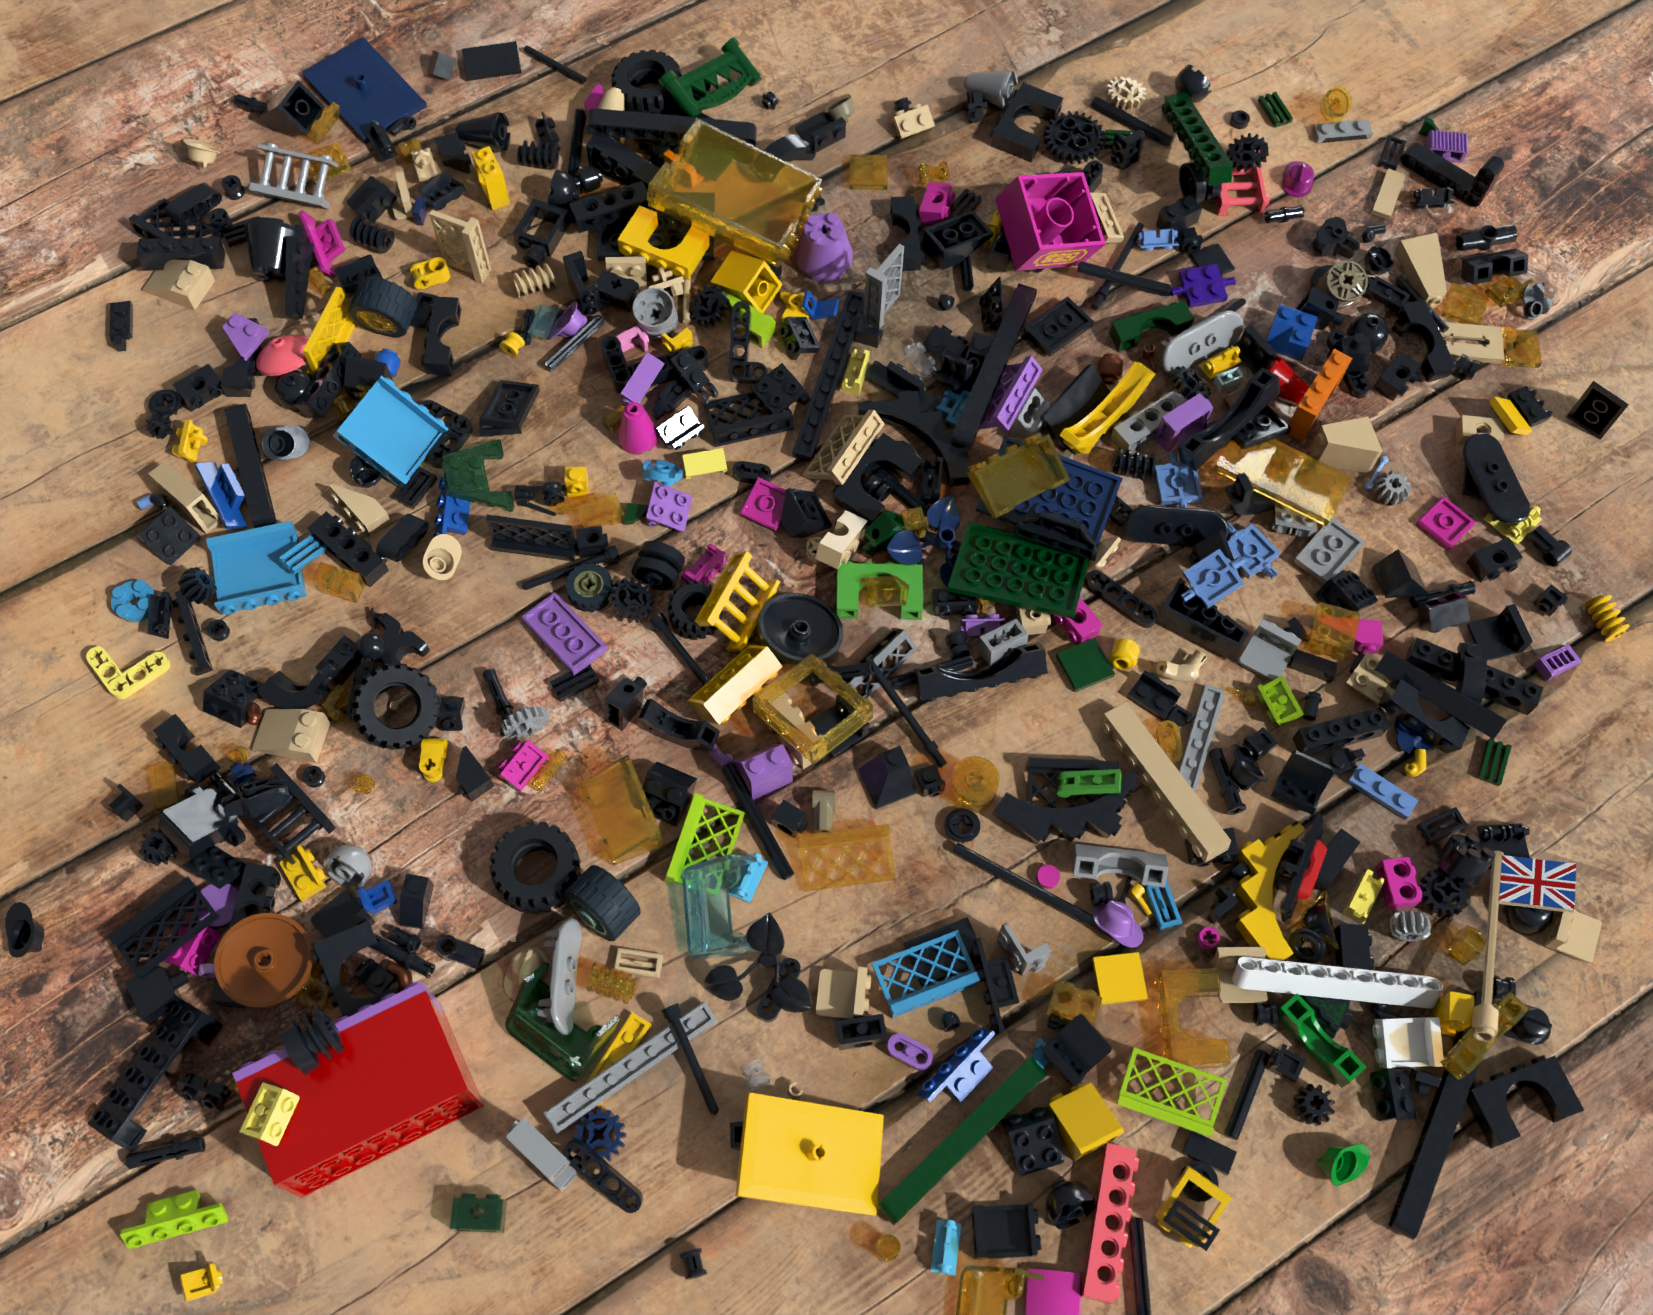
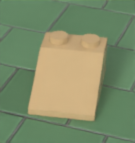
M170 260L165 264L164 270H156L144 286L143 291L196 310L214 284L215 279L206 265L192 260Z
M266 709L252 751L317 763L330 721L324 713L312 710Z

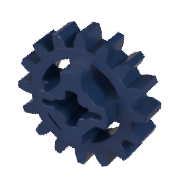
M598 1108L595 1115L590 1110L588 1111L589 1118L586 1119L581 1116L582 1125H575L579 1133L574 1134L573 1139H579L584 1142V1133L587 1129L589 1139L585 1144L593 1151L597 1148H605L606 1151L596 1153L602 1158L606 1157L611 1162V1154L614 1153L616 1156H619L617 1148L625 1147V1144L621 1141V1139L627 1137L625 1132H621L625 1125L624 1123L617 1124L620 1117L615 1115L612 1118V1111L609 1109L606 1114H603L602 1109ZM605 1120L603 1124L593 1123L594 1121ZM615 1128L616 1138L613 1143L611 1141V1133L614 1131L613 1129ZM597 1132L603 1133L604 1140L597 1139L595 1134Z

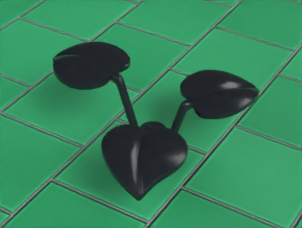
M770 912L754 922L746 933V939L751 948L756 951H762L756 961L740 976H737L732 966H717L707 974L704 980L706 989L722 1000L732 1001L739 998L743 992V985L740 980L745 978L759 963L766 968L774 966L775 985L777 986L771 993L774 1003L782 1010L793 1013L805 1012L813 1007L810 992L800 979L786 977L781 982L779 981V967L781 963L778 960L782 954L785 940L779 924Z

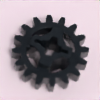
M1251 133L1247 137H1244L1242 134L1241 139L1234 138V144L1229 143V149L1226 150V153L1233 164V168L1236 167L1237 172L1244 169V173H1247L1248 169L1255 171L1256 166L1261 168V162L1267 161L1266 157L1269 156L1268 143L1265 142L1264 137L1259 139L1258 134L1254 137H1251Z
M710 284L709 287L704 285L702 291L698 289V295L692 296L694 302L689 303L692 306L689 310L692 314L691 319L698 325H703L708 328L709 324L714 327L715 321L721 322L720 317L726 316L724 311L729 309L726 304L730 302L727 298L728 294L721 287Z
M1178 366L1170 376L1172 378L1170 381L1174 383L1173 387L1179 390L1178 393L1182 394L1187 400H1190L1199 393L1206 399L1212 394L1210 392L1211 388L1207 386L1209 383L1206 382L1203 376H1200L1197 371L1191 370V368L1186 369L1184 366Z
M631 577L629 582L626 578H623L621 582L616 581L609 590L610 595L607 600L611 601L608 607L615 609L614 616L617 614L621 615V621L627 618L628 623H631L633 619L636 623H639L641 619L645 620L653 610L652 605L655 601L650 599L653 592H647L646 590L649 586H641V580L635 583L633 577Z
M1440 867L1434 871L1430 870L1426 873V876L1421 878L1420 881L1423 884L1419 886L1421 891H1423L1421 899H1425L1423 907L1429 905L1431 907V914L1434 911H1438V917H1442L1446 913L1447 917L1450 918L1454 913L1456 915L1460 914L1463 911L1462 909L1469 905L1466 901L1471 896L1466 894V892L1470 889V886L1463 885V878L1459 879L1457 876L1454 879L1442 871ZM1440 879L1438 883L1432 884L1433 880ZM1457 901L1455 905L1449 906L1450 902Z

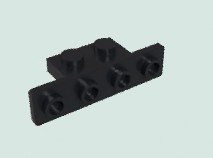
M874 361L865 373L867 379L895 397L898 396L899 392L905 390L918 391L921 413L935 410L937 405L940 404V400L924 391L923 379L917 374L909 373L899 363L895 364L890 361L885 366L878 361Z
M975 938L971 949L974 959L978 958L980 968H977V972L981 979L980 982L984 981L986 991H983L986 1005L991 1007L990 1023L992 1029L996 1028L997 1033H1001L1004 1031V1026L999 1008L1020 1003L1008 956L986 961L981 938Z

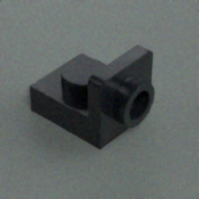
M1195 227L1177 230L1178 236L1176 240L1179 243L1178 246L1181 253L1200 250L1203 237L1202 235H1197Z
M936 764L915 770V776L923 797H936L942 794L946 784L941 779Z
M1221 885L1215 892V895L1220 900L1210 907L1212 912L1208 919L1213 925L1238 903L1234 892L1229 888H1225L1224 885Z
M372 958L363 961L358 966L357 973L355 974V977L375 994L388 990L396 980L393 975L378 965Z

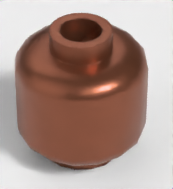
M1104 354L1097 361V372L1105 384H1115V381L1122 378L1123 360L1117 354Z

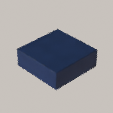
M417 197L412 214L416 225L423 226L428 210L424 198Z

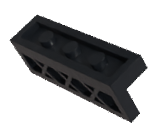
M892 628L856 664L864 663L865 659L871 657L875 664L879 665L878 668L887 679L917 650V647L904 629ZM905 641L909 648L903 654H899V646ZM888 656H893L892 665L889 668H884L885 659ZM870 675L840 679L834 684L839 691L846 692L856 706H860L880 686L877 680L869 682ZM859 684H862L863 693L857 697L853 690Z

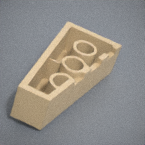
M775 680L753 695L754 702L752 705L758 714H763L765 724L770 731L774 730L776 732L778 742L790 751L789 756L795 765L799 764L802 769H805L825 756V738L821 734L817 736L814 730L815 727L810 721L804 722L805 719L802 711L796 706H791V698Z

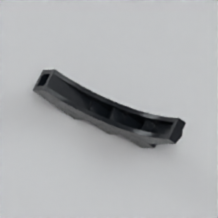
M905 390L899 392L897 400L885 399L879 402L864 401L858 403V415H865L868 410H875L883 422L905 428L924 441L937 457H943V469L949 487L969 485L971 472L967 447L951 442L954 431L944 433L941 411L929 410L921 413L918 391Z
M1131 771L1121 782L1120 793H1108L1091 803L1070 808L1041 807L1024 802L1006 792L992 814L1036 845L1040 840L1046 841L1052 832L1048 829L1049 827L1071 842L1076 837L1080 839L1087 829L1084 824L1107 839L1110 835L1115 836L1122 827L1119 824L1122 817L1115 813V811L1120 813L1126 804V801L1123 799L1127 793L1132 795L1139 784L1136 782L1139 775Z

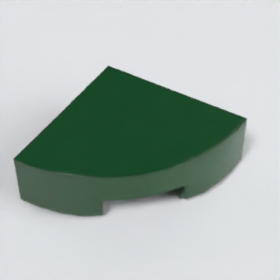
M1429 117L1425 118L1419 131L1420 135L1427 137L1430 130H1439L1434 121Z
M627 503L624 524L631 525L645 517L648 505Z

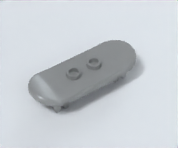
M1234 311L1216 312L1214 316H1209L1208 319L1183 331L1177 337L1167 338L1168 342L1163 340L1161 345L1164 348L1162 356L1164 371L1171 375L1178 366H1184L1187 369L1231 346L1238 340L1243 331L1244 323L1242 317Z
M574 918L566 919L560 928L546 932V938L554 939L545 941L544 945L546 948L554 949L549 987L551 995L550 998L539 1000L538 1006L547 1008L537 1012L538 1016L547 1018L548 1022L554 1023L555 1028L562 1035H569L574 1024V1004L582 939L580 923Z

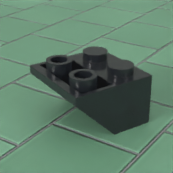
M657 761L647 771L636 810L677 827L692 798L698 778Z

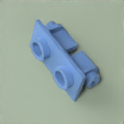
M1173 228L1159 229V237H1156V230H1142V232L1138 233V240H1141V242H1136V245L1144 251L1154 250V247L1172 249L1173 246L1179 245L1174 240V238H1177L1178 232Z

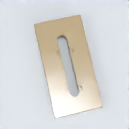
M1445 322L1449 329L1445 333H1442L1439 329L1442 337L1487 341L1489 344L1483 346L1480 344L1446 342L1450 355L1454 360H1459L1463 353L1471 359L1470 361L1476 359L1482 363H1503L1502 327ZM1421 339L1422 357L1426 358L1427 347Z

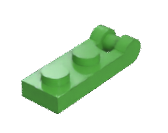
M1121 770L1061 772L1058 777L1060 785L1057 788V795L1067 798L1070 795L1120 793Z

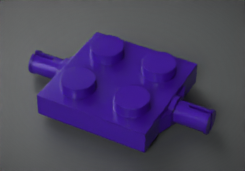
M1217 264L1180 270L1178 276L1181 286L1171 288L1170 294L1171 296L1182 294L1187 300L1189 308L1225 302L1228 298L1225 286L1235 285L1236 280L1235 277L1223 279Z

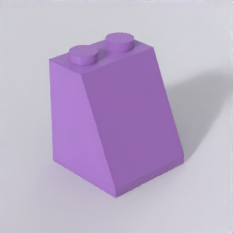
M773 743L734 761V765L753 800L793 782L792 761L783 744Z

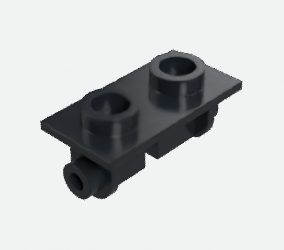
M541 112L543 118L536 120L535 127L540 137V142H542V147L545 148L548 143L552 150L555 144L560 151V137L554 129L556 124L551 117L548 118L544 112Z
M376 121L370 122L369 130L365 131L380 161L398 156L383 125L380 126Z
M1449 187L1435 188L1434 196H1432V188L1418 189L1413 193L1416 201L1410 202V204L1417 205L1419 209H1427L1429 205L1445 208L1448 207V204H1455V201L1450 200V197L1453 196V189Z
M162 592L160 596L150 595L147 634L165 639L169 638L172 601L170 593Z
M186 1074L182 1081H177L179 1095L183 1099L197 1101L209 1109L216 1108L224 1111L223 1099H228L231 1094L228 1086L212 1081L208 1088H205L208 1079L195 1074Z

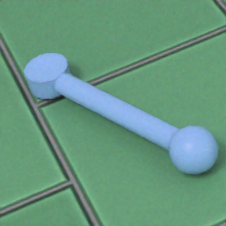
M1381 457L1380 464L1370 481L1364 485L1366 490L1370 491L1373 488V482L1384 464L1388 463V457Z

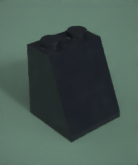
M297 80L278 90L258 115V118L272 131L306 136L327 108Z

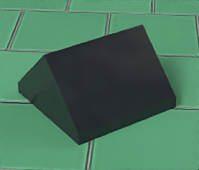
M1399 549L1372 567L1385 598L1427 595L1428 593L1414 562Z

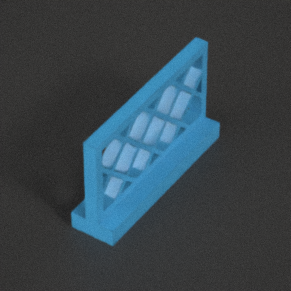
M958 930L871 964L892 1018L977 986L981 981L978 972L973 967ZM952 938L956 939L959 946L956 954L943 949L945 941ZM931 947L939 951L934 962L921 957L924 949ZM959 951H961L963 957L958 955ZM941 952L954 957L950 969L937 964ZM911 956L917 959L913 970L900 965L903 957ZM899 959V961H898L897 964L894 963V962H892V961H895V960ZM956 959L966 962L969 971L962 974L953 971L952 968ZM919 961L932 965L928 977L915 972ZM889 964L895 967L891 979L881 975L879 966ZM935 967L948 972L944 981L938 982L930 978ZM898 969L911 974L907 985L893 980ZM913 975L926 980L923 989L917 991L909 987ZM884 981L889 982L888 987H886ZM891 984L904 989L902 997L895 1000L891 999L888 992Z

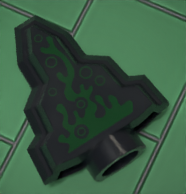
M1300 995L1314 1010L1318 1024L1331 1039H1334L1340 1028L1343 1030L1347 1029L1353 1018V1013L1348 1011L1350 1000Z

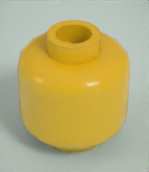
M1120 638L1113 643L1109 660L1119 670L1131 669L1137 663L1140 648L1133 640Z

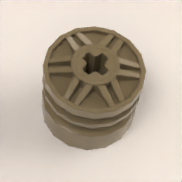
M1341 261L1332 266L1319 278L1316 289L1338 300L1337 310L1347 308L1365 292L1367 288V275L1359 264L1353 261Z

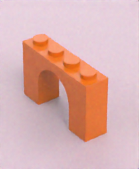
M1336 349L1332 351L1297 406L1289 422L1291 427L1289 435L1302 442L1304 441L1325 402L1331 398L1352 360L1350 356Z

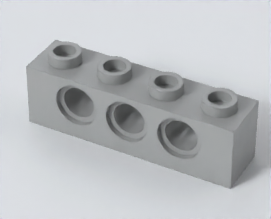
M1177 388L1171 392L1164 393L1156 402L1151 401L1140 412L1135 411L1124 422L1119 421L1115 424L1111 439L1118 447L1123 449V453L1127 449H1130L1132 452L1153 439L1162 417L1188 401L1182 394L1178 393L1179 390Z

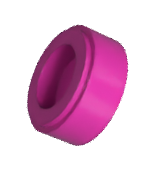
M1052 865L1042 866L1036 876L1037 883L1044 889L1056 887L1060 880L1058 869Z

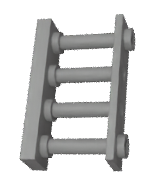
M266 143V145L258 144L257 148L266 152L261 181H258V184L250 182L249 190L259 195L329 210L330 202L324 199L323 190L328 166L338 168V164L332 161V157L323 154L317 157L284 150L272 143ZM274 154L284 156L279 185L271 187L268 182ZM292 158L302 160L297 189L295 188L294 191H290L286 187ZM310 162L321 164L315 193L313 192L312 195H308L304 191Z

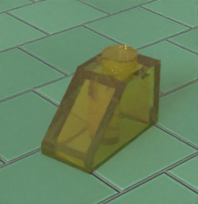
M1466 925L1458 931L1444 951L1464 966L1483 952L1486 938L1476 928Z

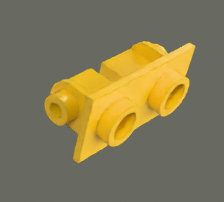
M1231 346L1198 366L1211 380L1216 375L1242 363L1238 357L1240 349L1238 346Z

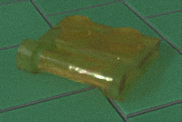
M1512 327L1502 329L1506 350L1505 365L1509 367L1539 368L1542 360L1538 332L1536 330H1516ZM1513 339L1516 341L1518 357L1514 353Z

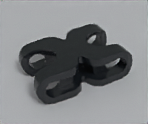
M383 613L380 616L379 621H381L382 627L386 630L382 636L386 649L383 656L375 660L376 662L382 661L384 666L393 663L394 665H400L401 659L408 653H415L421 657L429 653L430 649L427 643L414 632H404L400 622L387 613Z

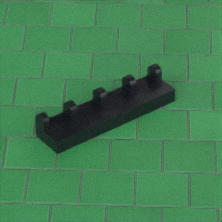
M177 591L175 592L177 599L173 600L172 604L173 607H180L182 615L178 616L177 620L178 623H185L187 633L183 635L184 641L191 642L193 651L188 655L190 659H196L199 667L194 669V674L199 676L213 671L212 664L192 602L187 596H184V592Z

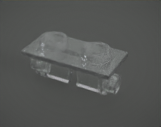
M910 338L913 344L904 347V355L907 356L912 364L919 360L914 367L922 377L927 379L932 375V371H937L935 366L938 364L931 355L927 357L924 354L926 349L920 341L916 343Z

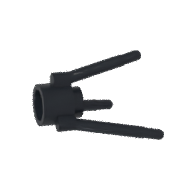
M516 485L514 496L516 501H521V506L556 516V513L529 503L530 500H534L535 491L548 490L549 486ZM561 485L562 489H566V485Z

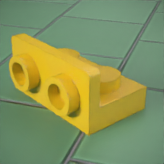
M300 844L297 846L298 851L291 855L296 861L293 865L287 858L284 861H280L279 864L299 899L303 902L327 887L323 881L327 877L320 866L316 868L313 864L316 858L309 848L305 850Z

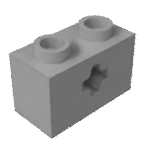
M1015 619L980 636L979 653L991 667L1010 656L1017 647L1027 645L1028 633L1019 621Z

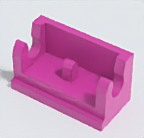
M709 544L706 552L688 571L685 570L683 572L682 580L688 584L689 581H694V584L702 581L703 585H706L726 564V553Z

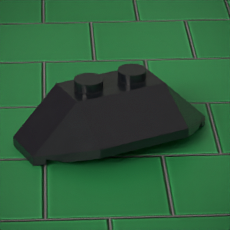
M1042 511L1015 524V536L1092 561L1096 559L1098 547L1085 524L1080 523L1077 519H1068L1056 512Z

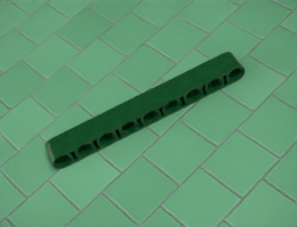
M1030 1056L877 1205L878 1209L893 1225L899 1222L1048 1074Z

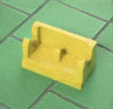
M853 349L840 387L841 392L859 396L865 373L869 366L870 351L864 350L863 355L860 356L857 354V349Z
M723 448L682 455L686 479L708 473L727 472Z
M1369 869L1360 876L1342 912L1343 915L1361 925H1364L1384 883L1383 878L1379 880L1372 878L1373 872Z

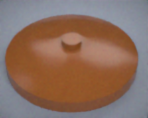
M260 913L242 919L226 932L217 947L214 969L218 984L233 1001L248 1008L269 1009L287 1003L302 991L312 974L314 958L310 950L314 948L310 937L296 921L281 914Z

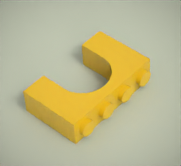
M639 206L617 239L619 252L625 256L645 257L646 263L657 268L662 267L665 271L671 270L675 276H683V278L689 280L710 246L709 233L691 226L678 246L666 250L655 248L649 244L648 240L658 226L657 212Z

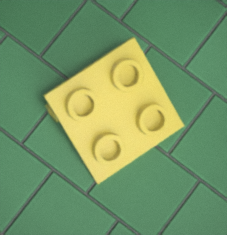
M1536 505L1530 506L1529 516L1524 521L1516 524H1508L1501 521L1493 522L1491 514H1488L1484 520L1506 538L1509 537L1515 545H1518L1542 520L1539 517L1541 509Z

